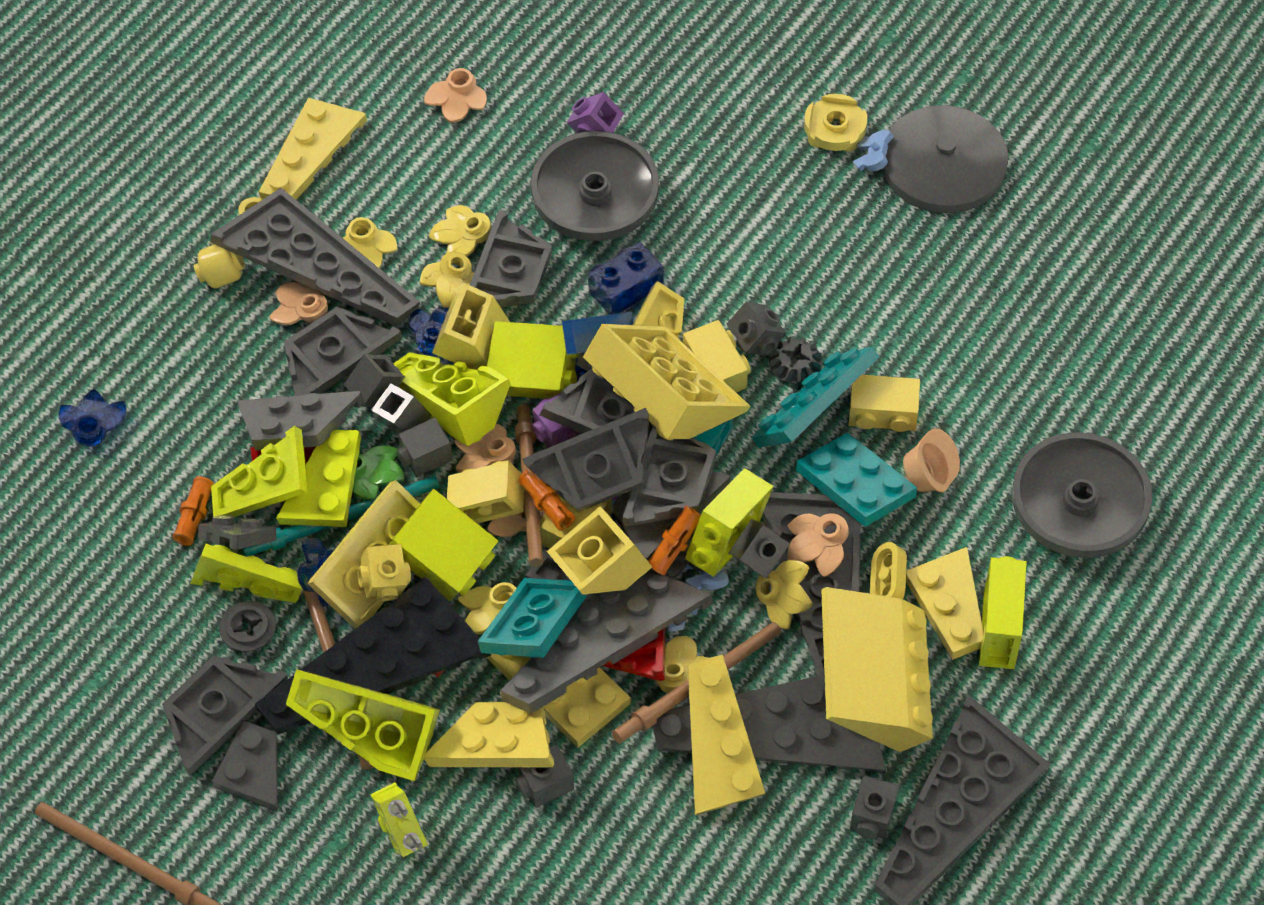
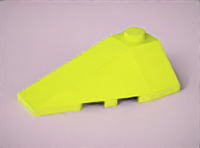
M411 352L393 363L405 376L399 388L413 395L430 412L432 419L436 418L439 425L450 436L464 445L470 446L478 442L484 435L495 428L510 387L509 378L490 367L480 366L477 370L467 368L464 362L457 361L454 365L441 363L440 358Z

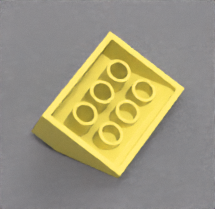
M601 324L583 356L593 366V372L605 378L613 386V391L617 395L627 399L635 407V412L646 408L649 414V421L656 427L657 434L667 440L690 439L747 412L750 408V405L666 327Z
M830 587L821 589L826 719L898 752L933 739L925 610L901 598Z

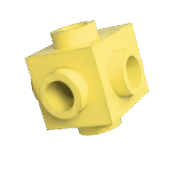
M402 545L374 546L365 549L360 558L361 566L358 567V582L360 587H365L366 598L377 597L378 601H391L398 598V595H401L406 588L407 583L411 581L410 565L408 562H404Z

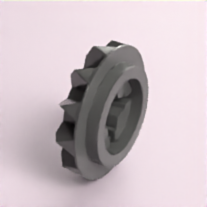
M790 336L787 341H779L777 348L770 353L769 366L778 379L791 384H801L811 374L820 372L822 353H819L816 343L810 344L804 337L801 340H793ZM800 353L801 360H798L797 363H794V366L791 367V357H794L795 354Z
M245 601L233 605L224 613L220 621L219 631L222 641L228 645L231 651L234 649L239 650L245 655L247 651L256 650L260 652L261 647L266 643L271 644L272 636L276 632V621L272 611L264 604L255 601ZM242 619H245L247 623L254 626V636H250L247 632L243 631Z

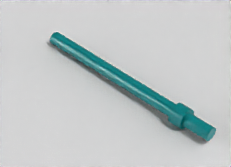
M434 475L403 486V488L413 497H416L433 489H438L440 486L437 477ZM364 500L350 505L347 521L363 516L374 501ZM295 525L281 530L279 527L276 528V541L242 548L245 557L271 548L273 551L286 547L288 542L330 528L331 526Z

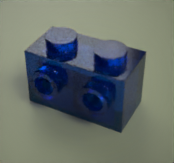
M639 241L631 247L622 249L617 256L606 263L596 265L588 273L589 294L609 315L621 313L646 297L657 281L664 285V266Z

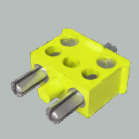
M396 783L370 794L379 814L378 822L383 832H387L396 853L405 857L428 845L405 792Z

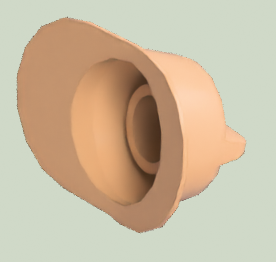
M934 428L928 431L919 441L918 445L904 456L905 478L914 484L919 492L926 493L936 490L943 493L946 491L960 470L959 453L951 437L941 429Z

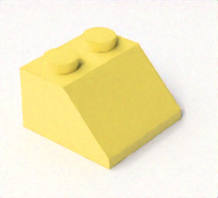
M601 506L547 551L583 595L626 590L652 568L638 548Z

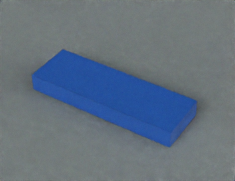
M632 312L562 321L567 355L586 352L601 324L633 325Z

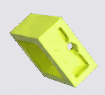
M744 468L702 511L685 559L715 577L733 558L729 551L750 520L753 519L760 522L773 485Z
M1009 556L991 557L983 594L982 627L984 635L979 654V666L1005 669L1015 668L1023 632L1027 561L1016 560Z

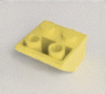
M462 282L450 304L432 353L454 363L457 361L464 362L467 368L477 370L480 366L487 367L495 321H510L493 295Z

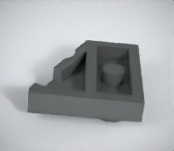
M243 721L212 780L213 787L277 811L279 799L277 783L278 738L276 732Z

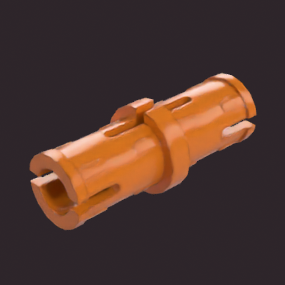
M525 470L520 475L518 482L533 498V504L537 510L543 511L558 530H564L561 522L566 528L572 525L575 515L561 501L559 495L532 471H530L531 476L528 470Z
M197 476L193 479L187 500L182 502L180 506L181 516L172 539L181 545L191 546L194 543L200 521L206 518L208 512L206 505L212 492L211 486L214 483L205 477Z
M685 505L684 510L671 529L664 531L662 534L664 539L648 560L652 569L663 576L666 575L667 570L680 551L687 549L689 545L686 542L697 528L701 514L693 508Z

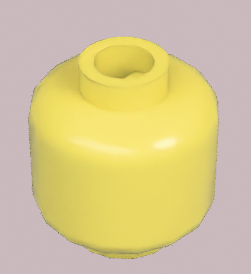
M215 244L201 249L197 257L198 263L194 264V270L201 283L206 281L214 289L238 281L241 278L242 270L245 269L243 257Z

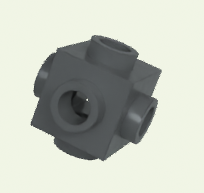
M746 301L726 324L737 339V346L746 354L767 356V354L777 348L778 342L786 334L779 323V316L769 309L767 305Z

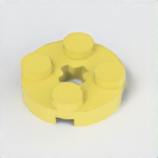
M843 94L822 96V100L814 105L813 101L807 107L804 118V129L810 145L831 151L844 150L850 152L855 150L866 134L867 113L864 108L862 111L857 106L855 99ZM833 119H839L841 125L835 126L830 123L833 122Z

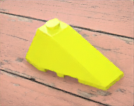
M296 669L286 705L333 736L342 745L357 753L379 771L413 781L416 780L424 760V755L429 748L440 712L436 708Z

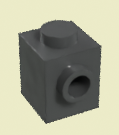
M364 354L344 383V386L349 391H361L364 399L362 407H374L389 385L393 384L399 387L405 376L386 355Z
M393 384L389 385L371 410L390 430L397 434L428 421L432 416L413 395Z
M436 418L398 434L400 448L397 449L398 457L405 468L410 466L415 477L452 461L450 442Z
M751 519L729 551V554L754 572L767 578L790 543L780 537L783 530L767 519L763 524Z
M557 745L549 748L554 758L553 767H518L519 777L515 779L516 785L524 799L530 797L535 808L574 790L573 772Z
M863 776L852 812L850 829L865 838L875 839L878 837L885 839L897 801L899 785Z

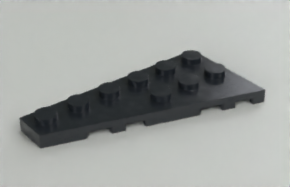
M424 577L301 670L389 694L424 681L431 674L445 669L451 671L461 667V663L477 657L480 660L491 656V654L481 653L477 642L480 639L478 635L432 583ZM294 675L255 703L258 712L277 735L311 723L286 705Z

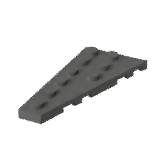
M282 188L276 190L211 234L210 243L394 326L400 324L419 309V300Z
M771 492L763 516L765 520L767 519L783 530L780 537L788 543H791L795 535L789 530L787 525L794 518L802 514L810 513L821 517L825 514L835 513L842 516L848 524L849 534L842 544L844 558L834 572L823 577L816 566L815 560L803 562L809 566V570L800 585L807 593L813 606L796 615L816 675H825L821 589L830 587L859 592L861 523L826 495ZM829 525L826 527L825 533L832 534L836 531L837 527ZM788 547L779 559V564L788 560Z
M651 569L626 590L593 593L577 609L544 658H531L501 689L502 701L532 714L565 694L567 686L582 677L585 680L590 679L597 674V668L609 661L612 664L620 661L658 638L660 630L672 623L678 626L688 620L687 614L698 607L704 610L713 604L712 594L669 576H663Z
M825 675L735 694L754 758L758 759V761L806 766L821 765L839 767V769L846 770L861 769L871 770L876 773H886L878 742L826 719ZM690 704L674 707L657 718V723L652 726L657 750L692 754Z
M968 695L957 721H955L950 735L920 792L911 815H909L903 831L875 884L874 890L890 905H913L1049 771L1051 764L970 695Z

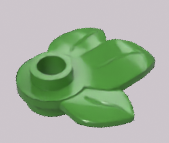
M376 446L358 455V468H356L352 491L357 497L374 501L378 495L379 486L388 485L395 480L398 483L405 480L402 469L395 462L398 458L397 448L392 446Z

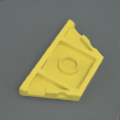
M475 702L425 753L424 760L429 767H553L554 758L549 749L550 738L545 727V712L543 708H540L530 714L506 702Z

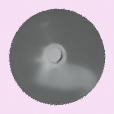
M929 106L904 115L889 129L894 137L887 144L886 158L888 163L882 168V172L890 188L900 198L915 207L937 213H957L971 210L990 200L1004 182L1008 166L1006 143L995 126L975 112L954 106Z
M604 131L581 132L555 142L539 157L531 176L532 200L540 217L559 233L587 241L609 240L635 230L651 215L659 195L658 170L648 152L627 137Z
M1065 433L1041 441L1025 454L1015 472L1012 486V502L1021 525L1040 544L1067 556L1094 558L1115 553L1128 546L1139 536L1150 513L1152 488L1142 464L1122 445L1095 434Z

